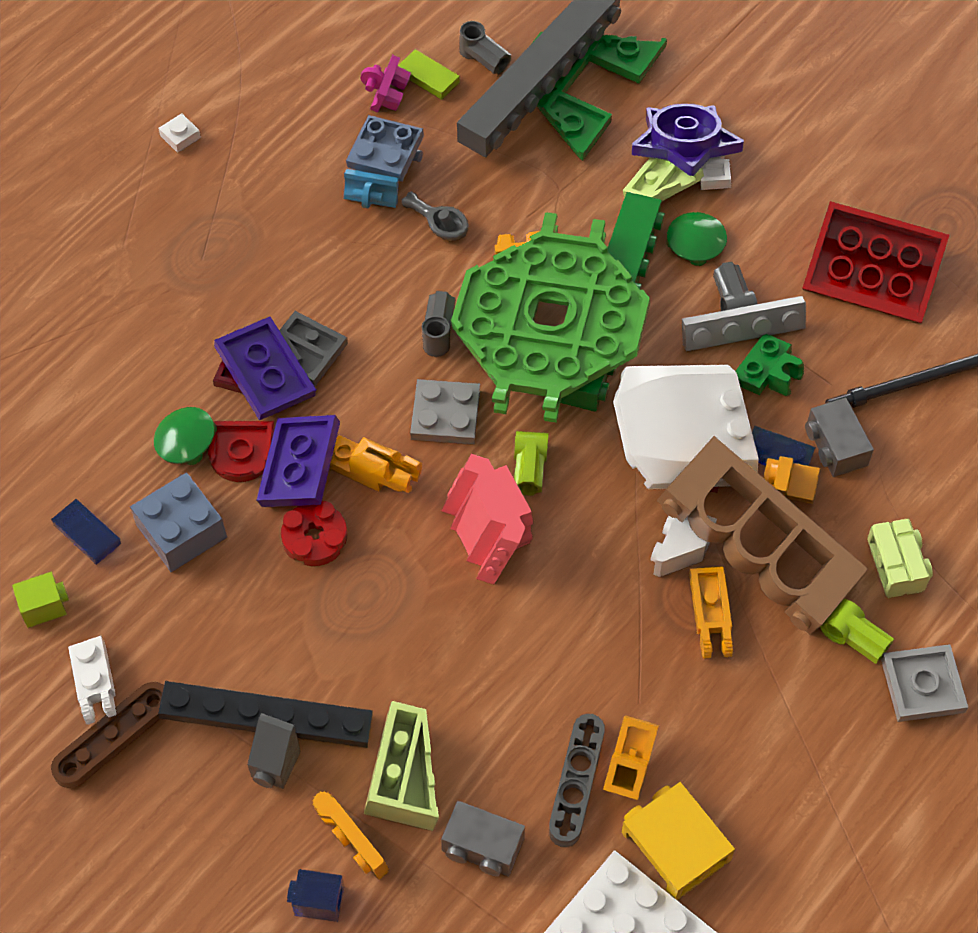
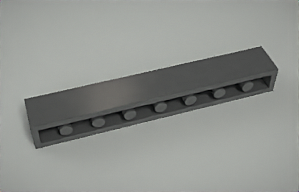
M573 0L457 122V142L485 158L494 149L497 150L509 132L515 131L518 128L523 117L528 112H533L539 100L553 90L555 83L562 76L564 77L569 73L572 65L578 58L582 59L592 43L601 39L605 29L611 23H616L621 14L620 0Z

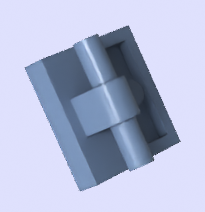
M368 115L346 159L347 167L363 172L397 177L399 181H403L412 160L417 162L422 160L423 151L418 150L424 137L423 128Z

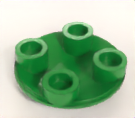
M690 212L680 215L671 222L667 230V246L681 258L689 260L694 266H703L708 260L717 257L724 250L727 243V233L722 223L715 217L705 213Z
M185 407L175 410L167 415L158 425L154 434V448L157 454L167 462L195 465L202 460L203 453L210 446L217 430L216 424L211 416L200 408Z

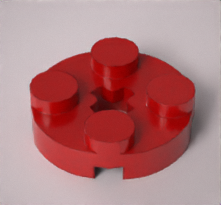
M321 501V505L297 506L293 510L286 512L283 517L281 527L283 548L290 558L303 561L304 565L321 566L328 564L340 555V550L343 548L344 543L346 545L348 534L344 517L328 501ZM310 529H320L322 532L319 533L318 539L313 540L312 536H305Z

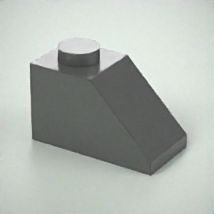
M261 713L247 764L253 781L260 786L272 788L274 785L284 789L300 754L295 726Z

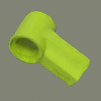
M516 431L514 451L516 468L514 480L522 495L533 496L536 493L542 492L544 462H547L548 433Z
M843 599L822 626H820L822 632L830 640L838 644L847 643L875 664L881 660L883 653L887 652L894 641L893 637L865 619L862 609L847 599Z

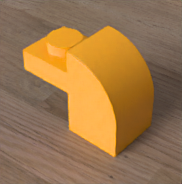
M780 456L779 460L767 458L763 478L787 499L813 504L820 468L793 463V458Z
M624 716L603 790L638 800L659 725Z

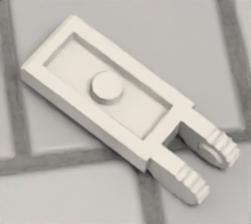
M98 636L69 646L77 697L86 724L89 725L96 721L93 704L101 701L102 708L108 717L116 715L114 702L116 694L103 638Z

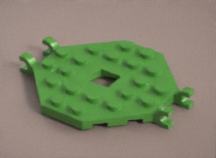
M545 212L541 231L530 236V241L519 247L513 245L494 255L493 261L481 267L476 265L466 270L451 323L454 331L496 385L492 396V402H495L494 413L507 414L510 392H522L546 396L542 406L543 410H545L544 421L557 423L561 398L637 357L649 311L650 297L643 289L640 290L636 286L629 272L619 260L616 261L608 252V247L604 244L606 232H604L605 220L593 219L588 238L558 233V225H556L557 214ZM539 302L568 306L564 323L555 327L535 323L534 318Z

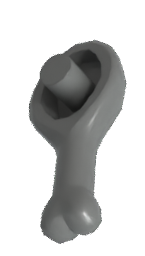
M412 191L408 192L407 196L402 199L404 207L414 209L427 218L428 224L436 236L449 241L460 240L466 236L469 224L467 218L460 210L449 206H429L418 199L417 195Z

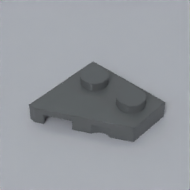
M297 311L293 312L279 330L314 387L348 344L346 336Z

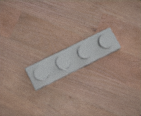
M802 296L683 318V346L686 351L759 338L765 334L774 335L805 329L806 302Z

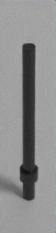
M978 354L870 387H855L849 389L847 394L827 399L825 403L847 398L850 406L853 408L867 404V400L978 367Z

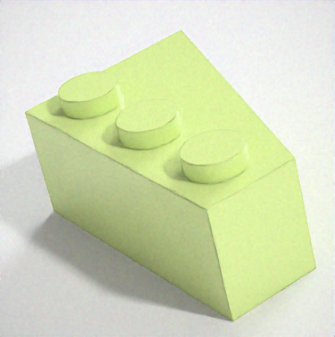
M395 701L391 702L364 814L433 831L439 819L434 791L435 780L432 773L431 745L426 709Z

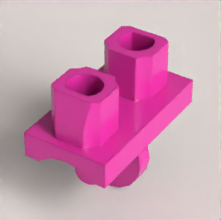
M393 54L384 73L379 65L365 68L361 73L360 79L366 85L365 89L369 92L377 89L370 107L371 110L377 113L381 105L395 111L397 110L403 93L391 88L390 84L404 90L411 75V72L398 66L400 58Z

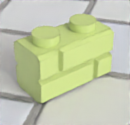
M909 519L896 520L892 523H879L871 526L867 540L886 597L891 598L902 596L906 593L908 595L924 591L930 578H932L933 571L930 560L928 558L923 559L920 550L922 548V537L919 530H913Z

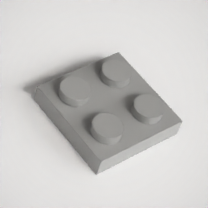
M417 379L410 432L411 440L475 444L480 384Z
M950 644L883 653L881 661L898 722L966 713L968 704Z

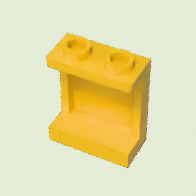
M681 782L672 788L666 785L658 790L652 797L653 801L642 808L641 805H638L631 809L624 816L625 821L623 822L621 832L626 839L628 837L633 839L666 881V892L676 900L732 860L735 848Z

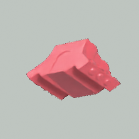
M471 454L464 468H461L458 478L455 479L452 485L453 487L450 488L441 511L455 516L450 529L457 532L469 555L467 561L481 565L476 579L495 584L514 551L530 544L532 541V511L507 465L494 470L489 459Z

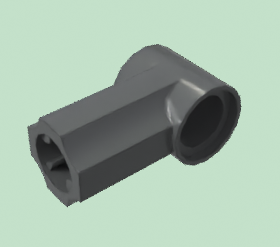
M477 21L463 23L460 28L459 37L460 54L466 59H476L494 74L497 73L499 75L511 61V54L485 34V27Z
M726 262L714 269L713 277L721 297V311L758 304L754 292L748 291L739 265L733 262Z
M436 291V293L429 295L426 316L422 323L423 350L428 355L434 357L445 355L450 349L451 319L456 299L449 295L448 292Z

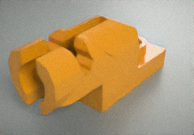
M338 435L329 469L378 492L385 485L395 491L410 493L412 491L410 481L418 482L422 471V463L407 455L404 457L399 451L387 448L368 438L363 437L358 444Z

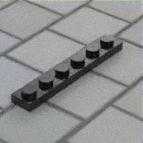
M169 681L164 683L158 712L159 719L255 732L261 713L293 724L297 738L368 747L373 710Z

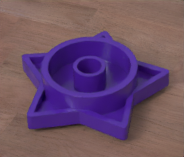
M674 104L662 109L646 108L648 130L632 143V155L668 160L688 175L694 176L710 158L742 152L744 140L721 127L722 123L717 115L716 106L704 107L696 104Z

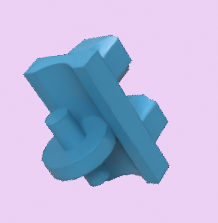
M346 169L344 173V199L362 202V208L369 209L371 204L396 208L399 178Z

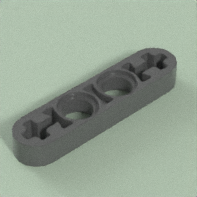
M594 714L581 715L576 719L573 726L549 823L550 839L555 845L560 847L573 846L578 842L581 835L605 732L603 721ZM587 725L593 726V731L595 732L591 735L589 747L582 746L584 740L583 730L587 728ZM576 756H585L590 760L591 766L586 771H577L572 767L571 761ZM569 788H576L582 792L583 799L577 804H570L564 800L563 793ZM566 812L572 814L570 829L573 831H569L567 836L560 835V829L557 827H562Z

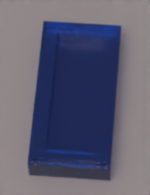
M78 499L72 501L51 519L53 525L96 565L121 544L120 538Z

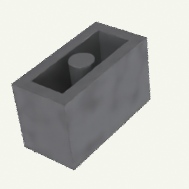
M847 398L811 408L808 421L805 423L806 433L811 441H815L819 449L820 461L824 467L828 466L832 476L835 477L868 466L874 449Z
M457 801L441 838L442 851L446 853L449 859L455 862L466 863V861L479 865V868L489 875L499 876L503 874L509 877L525 837V826Z

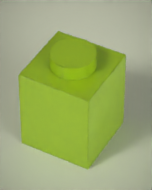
M52 571L12 585L20 613L27 628L67 615L63 603L69 601L63 581L56 583Z

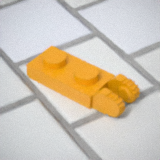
M724 567L692 568L689 571L696 629L697 634H700L702 658H711L712 643L710 642V634L721 633L722 653L724 657H732L731 630L733 626Z
M320 791V793H316V796H313L312 805L319 817L326 825H336L331 831L344 848L351 844L358 854L353 859L366 875L372 871L380 880L389 872L384 859L329 792Z

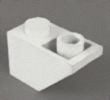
M668 516L662 532L666 535L663 544L660 542L656 543L651 556V561L655 562L653 575L658 577L702 562L710 542L704 541L690 528L688 517L683 522H680L677 518ZM708 516L712 522L716 523V518Z

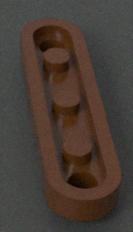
M149 682L142 685L116 706V715L112 717L105 715L61 751L51 764V772L56 782L64 788L80 786L160 720L158 715L160 703L155 707L148 705L152 700H159L161 702L164 685L159 682ZM77 768L75 774L71 776L66 775L68 769Z

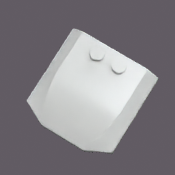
M729 365L625 367L621 373V382L613 403L626 460L632 469L637 468L646 479L644 485L647 489H667L713 436L717 437L758 473L759 459L738 376ZM721 478L714 487L730 485Z

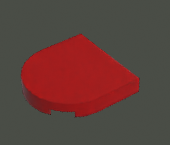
M213 421L216 424L217 430L208 447V456L213 470L220 477L233 482H246L261 476L265 469L275 430L274 421Z

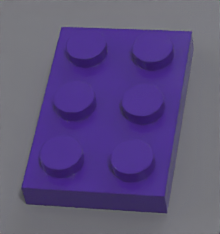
M271 317L262 319L214 340L215 349L259 421L315 396L316 389Z
M336 415L277 418L256 500L261 507L321 505L340 426V421Z

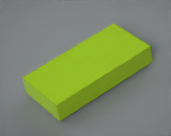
M416 49L398 65L411 72L410 81L441 100L460 83L459 75Z

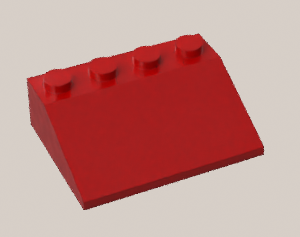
M830 201L802 289L922 324L950 235Z

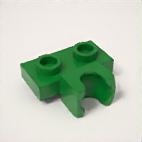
M765 334L762 335L735 372L737 373L740 387L760 395L765 387L769 385V389L784 396H789L791 394V389L789 388L791 378L796 380L803 378L804 363L800 358L790 355L792 353V344Z

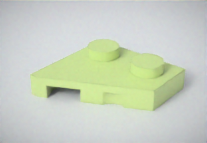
M649 158L623 189L624 198L626 192H631L663 201L701 181L704 176L703 169L700 168L694 176H690L668 160Z

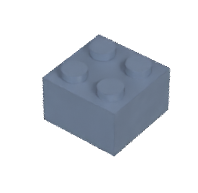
M187 472L130 506L136 526L170 572H173L227 538L221 516Z

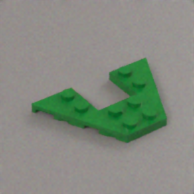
M542 32L538 34L535 40L542 34ZM603 35L599 41L592 43L582 59L578 58L572 65L569 73L564 77L562 76L555 83L553 90L539 100L537 108L580 160L583 161L607 129L612 121V114L567 94L568 89L589 62L636 83H640L666 48V38H661V41L636 40L637 36L621 38L617 35Z

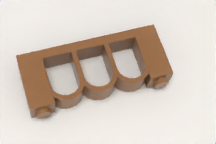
M715 436L710 439L657 500L662 505L664 512L670 517L677 518L680 522H683L688 517L690 528L699 538L711 543L724 542L723 551L731 566L741 573H759V583L765 595L777 604L789 606L785 613L790 617L791 622L798 629L809 634L822 626L868 569ZM721 478L751 503V506L738 521L729 526H721L712 522L704 510V499ZM757 509L787 534L770 556L763 558L754 557L743 548L740 541V531L743 525ZM793 540L822 565L809 583L799 590L784 585L776 571L779 557Z

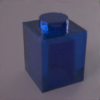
M299 869L297 880L290 881L287 902L292 903L294 915L338 922L345 888L343 877L337 874Z

